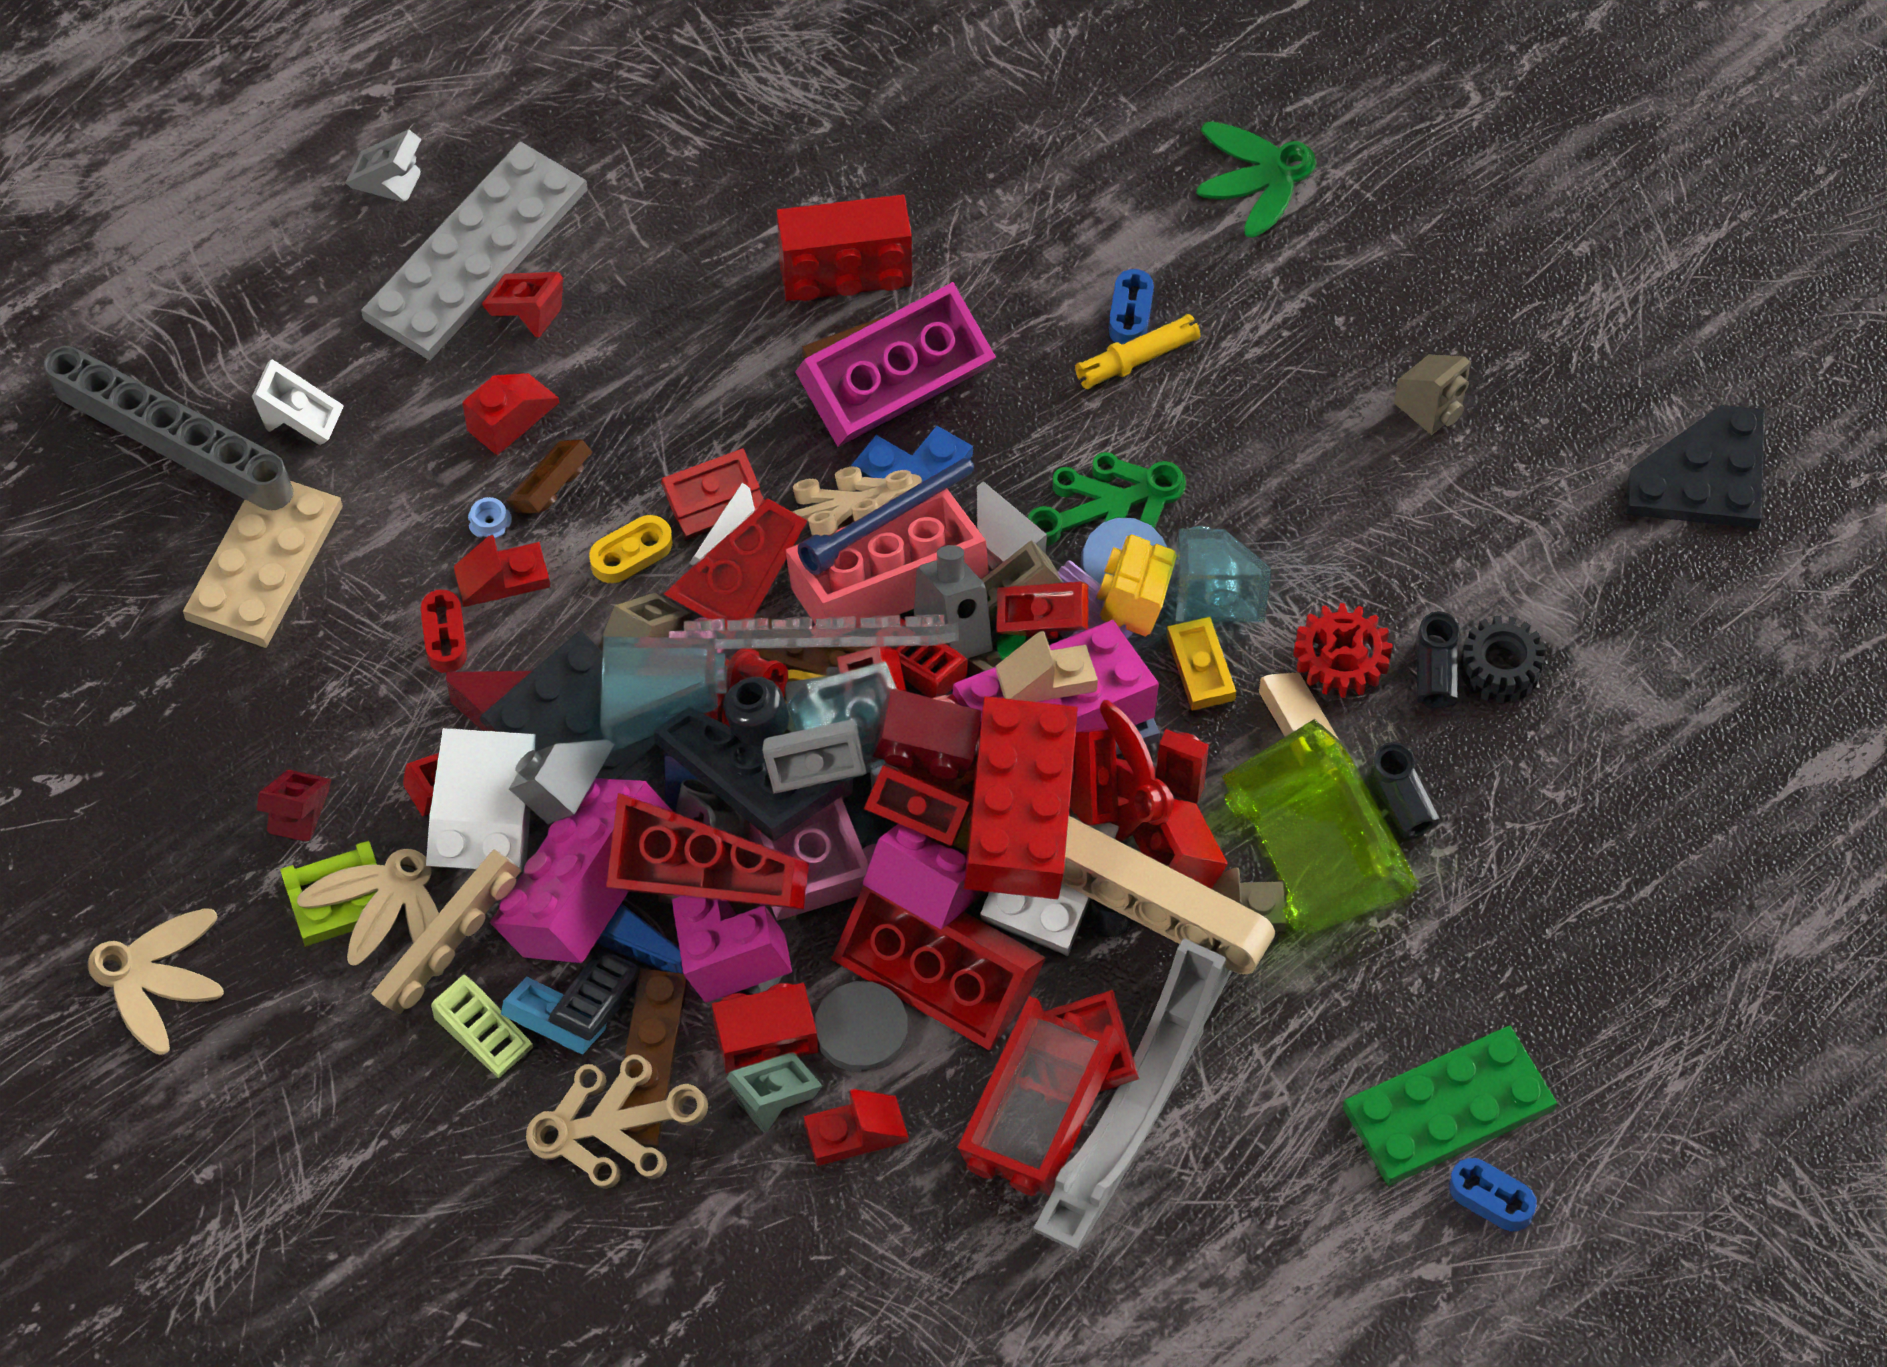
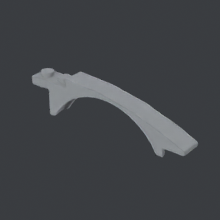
M1183 938L1177 949L1153 1016L1133 1057L1139 1080L1118 1087L1110 1104L1087 1141L1073 1159L1061 1168L1055 1179V1188L1033 1228L1034 1232L1078 1252L1133 1162L1203 1034L1204 1024L1232 973L1231 970L1226 968V957Z

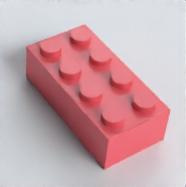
M945 489L841 550L838 558L835 559L834 565L818 575L810 573L804 567L798 555V545L785 549L790 588L827 642H830L914 609L916 570L922 564L936 561L937 550L943 546L955 545L961 547L964 550V562L980 579L984 578L989 574L986 540L949 490ZM840 528V529L836 530L834 533H832V534H830V535H828V536H831V535L835 534L836 532L840 531V530L843 529V528Z

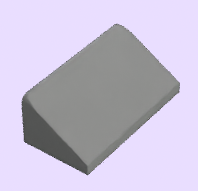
M854 719L769 737L764 740L762 751L774 794L866 774L858 728Z

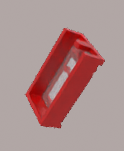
M1029 996L957 1147L967 1163V1169L986 1179H993L994 1174L1010 1180V1186L1029 1196H1036L1037 1192L1051 1196L1055 1187V1179L1071 1153L1115 1055L1119 1054L1123 1045L1116 1028L1106 1025L1103 1033H1098L1088 1029L1083 1019L1071 1012H1066L1063 1019L1045 1013L1039 1000Z

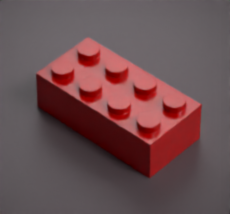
M984 696L979 726L964 889L1059 899L1065 867L1078 707Z

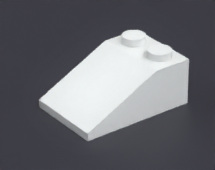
M443 728L429 818L426 866L477 869L491 851L495 849L522 870L521 872H524V866L527 862L530 808L513 794L509 787L518 774L515 768L520 759L529 751L535 750V734Z
M1069 808V816L1082 822ZM1109 822L1088 825L1115 839L1119 830V826ZM1063 883L1058 900L989 892L980 916L981 921L990 926L1068 956L1091 898Z

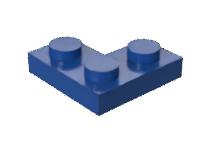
M939 426L933 429L913 455L876 435L853 462L851 467H859L862 477L883 479L892 472L908 470L911 474L920 476L923 482L963 458L970 459L973 456V446Z

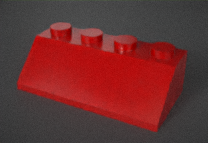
M865 885L862 887L831 960L869 982L889 988L902 1001L988 1050L995 1046L1028 998L1046 959L1041 954L965 911L943 929H939Z

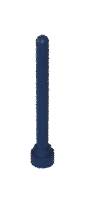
M967 458L957 461L831 536H811L798 545V555L802 564L814 575L822 573L834 565L835 559L838 558L841 550L972 474L974 471L973 462Z

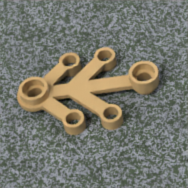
M846 467L835 473L838 490L820 489L819 482L816 479H805L795 483L793 491L798 504H820L792 512L809 522L812 535H830L838 529L837 526L852 514L855 522L922 483V479L918 475L911 474L908 470L892 472L885 479L862 477L859 467Z
M633 1054L627 1056L622 1061L620 1074L591 1116L573 1120L588 1095L599 1094L606 1085L604 1072L594 1065L586 1064L576 1071L574 1084L556 1110L542 1112L531 1120L527 1128L526 1140L530 1150L535 1155L548 1160L564 1156L589 1174L590 1180L601 1188H611L618 1183L621 1176L619 1166L609 1158L595 1157L575 1140L595 1136L632 1161L640 1174L646 1178L655 1179L660 1177L666 1170L667 1160L665 1156L655 1148H645L621 1130L673 1119L683 1125H694L705 1117L708 1110V1101L704 1093L695 1086L682 1084L671 1090L667 1100L620 1110L635 1086L645 1084L652 1075L651 1064L642 1056ZM641 1062L643 1064L642 1074L639 1077L631 1078L629 1075L631 1065ZM595 1072L597 1074L596 1084L590 1088H585L583 1085L585 1075ZM688 1099H695L697 1101L696 1110L692 1114L685 1115L682 1111L684 1102ZM551 1128H557L559 1133L558 1139L552 1144H546L544 1139L545 1133ZM650 1155H656L658 1158L657 1167L652 1171H645V1159ZM610 1165L612 1169L611 1176L605 1181H599L597 1173L600 1167Z

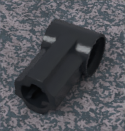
M1442 611L1431 612L1423 618L1414 646L1417 657V702L1424 704L1427 708L1443 709L1445 706L1454 705L1457 702V641L1460 627L1452 615ZM1429 636H1439L1446 642H1433L1429 639Z
M1386 743L1379 747L1375 753L1368 780L1370 788L1375 794L1382 797L1401 837L1414 839L1426 834L1430 829L1437 826L1440 818L1414 769L1415 758L1411 750L1401 743ZM1383 767H1394L1401 774H1389L1383 770Z

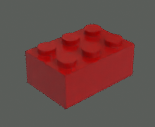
M905 194L777 209L779 262L786 301H809L817 297L851 296L859 292L893 291L901 287L912 286V234Z

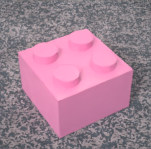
M841 797L774 842L750 823V833L747 840L809 862L804 910L771 906L777 921L859 896L869 864Z

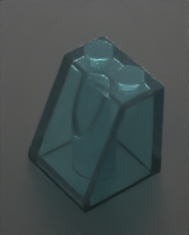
M604 637L601 730L603 738L608 739L614 744L612 750H618L654 735L653 730L688 707L703 714L718 708V693H727V666H725V653H717L715 638Z

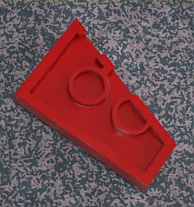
M767 498L663 594L742 638L787 558L785 549L794 546L807 520Z

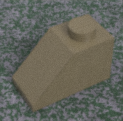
M656 593L615 605L598 648L621 673H637L643 661L645 662L646 655L654 640L657 639L669 644L688 622L691 613Z

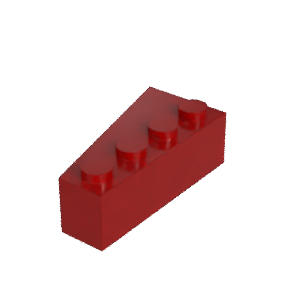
M621 793L617 794L606 887L623 891L804 910L809 862L635 797Z

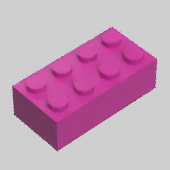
M954 282L805 358L795 372L837 447L984 371L996 356Z
M1114 620L1049 645L1050 650L1086 645L1098 679L1097 692L1038 701L1041 703L1078 707L1076 731L1108 728L1100 712V705L1103 700L1111 701L1134 725L1155 717L1159 683ZM996 667L953 684V694L961 706L982 711L984 696L1004 698L996 674Z
M595 778L576 813L555 821L550 826L548 836L536 854L526 862L524 872L512 891L501 900L500 908L490 921V924L522 957L583 963L629 892L606 887L617 794L621 793L672 811L646 781Z

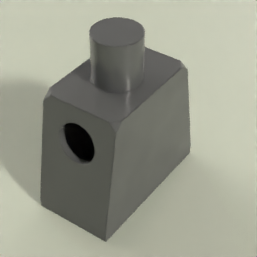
M946 545L937 550L936 561L922 564L916 570L914 621L927 634L952 647L965 658H970L992 651L986 587L984 582L964 562V550L959 546Z

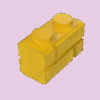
M1133 534L1126 537L1121 549L1113 547L1104 569L1106 573L1096 595V599L1104 601L1099 615L1101 620L1105 622L1114 620L1118 627L1126 625L1127 630L1145 637L1151 634L1163 606L1177 557L1175 550L1159 544L1152 546L1150 541Z

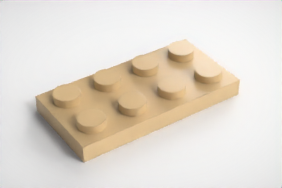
M290 481L294 490L293 497L283 508L266 510L244 500L183 610L185 620L267 648L342 509L341 498Z

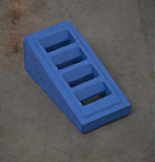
M621 903L596 942L602 947L660 971L683 974L680 948Z

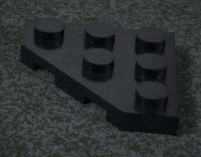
M1720 405L1632 467L1628 477L1626 515L1759 528L1762 519L1765 409Z

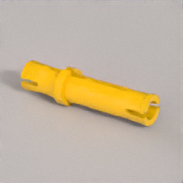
M1187 314L1176 321L1122 345L1118 342L1111 344L1106 352L1084 362L1077 363L1075 365L1077 377L1079 380L1086 377V380L1082 381L1081 385L1085 389H1090L1094 385L1116 375L1119 377L1127 376L1131 373L1132 368L1187 343L1199 340L1200 330L1198 324L1195 323L1189 326V323L1194 322V318Z

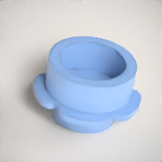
M490 497L482 498L474 503L468 514V520L471 521L469 529L475 536L480 538L494 535V539L499 538L505 533V528L511 525V514L509 510L505 509L504 504L500 500ZM493 519V522L487 523L486 520Z

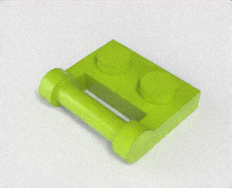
M369 840L356 844L355 850L296 869H294L293 865L280 869L305 947L352 932L363 909L377 891L347 902L308 909L299 906L297 903V897L302 893L300 886L316 882L339 870L363 865H377Z

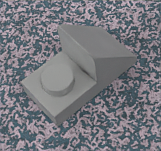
M408 129L362 150L345 183L353 189L400 202L407 201L421 174V170L415 165L416 156L414 155L421 139Z

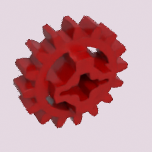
M1340 603L1338 612L1332 613L1325 605L1321 608L1320 618L1311 613L1307 615L1305 627L1299 626L1297 629L1293 657L1298 658V673L1308 672L1307 684L1309 686L1319 681L1323 683V694L1327 695L1333 687L1338 688L1341 698H1346L1348 688H1354L1359 695H1363L1366 682L1374 687L1379 685L1381 674H1387L1393 646L1392 643L1387 642L1388 628L1377 629L1379 617L1376 614L1365 619L1362 617L1363 607L1358 606L1353 613H1349L1345 603ZM1315 642L1318 644L1317 651L1321 653L1319 657L1316 656L1313 649ZM1367 643L1369 644L1372 650L1371 658L1368 657L1369 650L1365 647Z

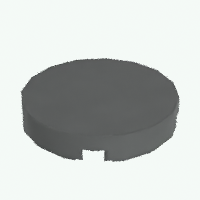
M853 981L836 987L823 998L815 1014L818 1046L821 1053L834 1066L849 1072H863V1069L875 1068V1070L887 1067L901 1054L908 1039V1015L902 1001L889 988L874 982Z

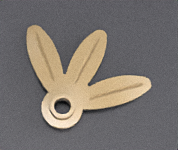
M412 849L395 851L388 857L385 865L356 866L329 874L310 885L297 897L299 906L310 909L347 902L377 891L360 914L351 935L347 960L351 965L362 963L376 950L392 928L402 905L405 906L407 923L413 943L439 914L433 899L424 887L430 879L431 866H426L427 858L422 853ZM408 866L416 871L406 872L401 867ZM442 970L441 972L435 973L433 976H439V975H441L444 970Z
M201 909L168 920L139 937L129 947L118 941H109L95 947L90 954L88 960L90 975L97 983L106 987H113L117 1007L127 1028L142 1045L155 1054L162 1055L167 1053L170 1049L169 1040L158 1011L142 989L160 997L185 1002L216 1000L224 994L223 988L217 982L203 975L174 966L152 963L182 951L202 937L217 920V913L212 909ZM107 960H114L119 964L120 969L116 972L108 971L104 968L103 963Z

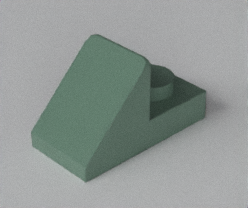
M794 1052L731 1071L727 1076L736 1101L763 1133L770 1129L783 1108L814 1099L822 1087V1084Z

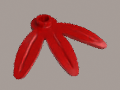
M1103 700L1100 705V712L1130 766L1128 768L1116 761L1118 796L1128 799L1129 803L1118 806L1119 821L1109 822L1119 826L1115 840L1122 842L1136 833L1146 822L1152 825L1166 823L1170 818L1174 800L1171 791L1165 783L1155 778L1151 756L1135 725L1111 701Z

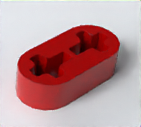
M441 589L432 591L421 602V618L429 665L438 672H455L463 667L467 660L461 603L459 598L451 591ZM438 607H446L447 623L439 624L437 617ZM449 638L451 655L442 656L441 639Z

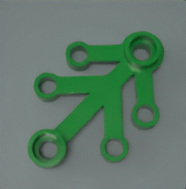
M1102 452L1093 459L1092 474L1095 479L1079 475L1070 467L1059 468L1053 474L1052 487L1058 496L1071 497L1079 493L1096 500L1061 513L1051 507H1037L1029 513L1027 518L1037 527L1051 530L1050 532H1045L1047 534L1046 546H1050L1059 540L1061 532L1106 516L1104 522L1115 518H1126L1132 505L1147 500L1140 521L1151 525L1156 530V524L1165 504L1177 501L1184 494L1186 479L1179 467L1171 462H1157L1149 469L1119 460L1112 453ZM1102 464H1108L1112 467V469L1102 470L1099 468V466ZM1118 477L1135 485L1122 489L1104 482H1111ZM1062 479H1069L1073 483L1070 485H1062L1059 483V481ZM1159 483H1167V484H1169L1170 486H1169V487H1161V486H1158V484H1159Z

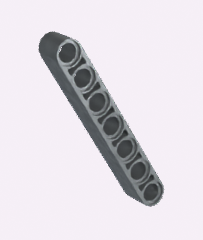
M61 346L53 349L44 359L45 371L57 397L61 401L262 509L278 510L285 507L291 501L294 490L284 463L277 454L77 348Z

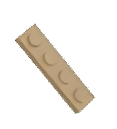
M493 849L371 994L384 1006L399 1014L404 1009L414 1006L422 997L424 986L435 973L444 970L451 963L455 956L454 950L464 938L473 935L480 929L485 921V914L497 900L505 898L512 891L516 884L515 878L522 870L507 857Z

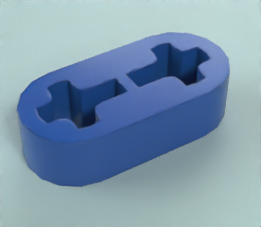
M1128 269L1123 271L1116 279L1109 320V335L1115 343L1118 342L1122 345L1148 332L1154 286L1151 276L1143 270ZM1131 287H1139L1137 299L1129 300ZM1126 315L1134 316L1132 330L1123 329Z
M1477 1158L1461 1160L1453 1168L1449 1181V1191L1453 1199L1459 1204L1508 1231H1520L1532 1222L1537 1202L1533 1191L1525 1184ZM1472 1175H1476L1480 1178L1479 1185L1472 1187L1471 1191L1463 1187L1464 1180L1471 1178ZM1514 1199L1520 1200L1522 1202L1521 1211L1517 1210L1513 1215L1505 1211L1507 1203H1512Z

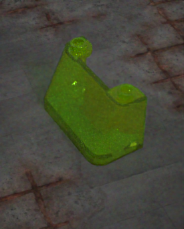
M1313 719L1222 776L1229 792L1224 794L1228 806L1236 817L1239 818L1245 815L1248 820L1254 823L1290 892L1286 894L1288 905L1283 907V911L1289 923L1296 931L1302 929L1311 935L1404 899L1420 889L1413 870L1350 754L1343 744L1317 720Z

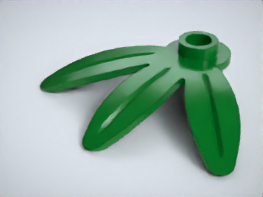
M1207 122L1202 125L1201 132L1211 143L1237 159L1258 165L1231 171L1207 180L1197 188L1196 193L1204 198L1232 199L1256 193L1267 187L1251 210L1244 228L1245 236L1257 237L1271 228L1283 215L1291 199L1294 182L1302 181L1312 174L1316 166V158L1308 146L1298 141L1287 142L1278 148L1267 140L1243 129L1217 122ZM1294 162H1301L1296 166H1290Z

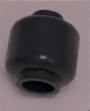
M750 677L739 681L726 694L724 701L726 718L733 734L741 742L748 745L762 746L766 738L782 735L787 729L789 722L788 708L780 688L773 681L764 677Z

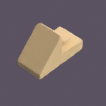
M1044 631L1035 634L996 665V674L1003 696L1006 699L1038 702L1097 692L1098 679L1087 646L1081 645L1050 650Z

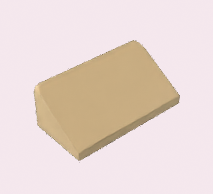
M1300 673L1271 674L1261 677L1259 693L1300 764L1341 747V742Z

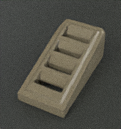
M1032 540L981 579L986 587L987 597L990 596L991 598L988 602L989 621L997 618L998 587L1063 583L1049 557Z

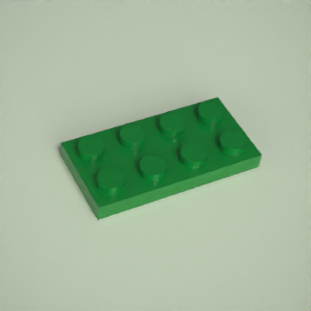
M1509 1025L1345 1099L1343 1110L1389 1187L1554 1112L1557 1101L1513 1028Z

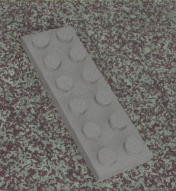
M520 141L361 310L363 320L428 360H431L477 311L503 275L512 273L586 193L587 181Z

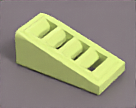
M462 975L432 1002L431 1007L434 1019L498 1078L533 1048L530 1040L509 1018L501 1015V1010L467 975ZM480 1011L483 1016L467 1028L464 1024ZM495 1025L497 1029L481 1043L478 1038L491 1026ZM508 1037L512 1042L494 1057L490 1052Z

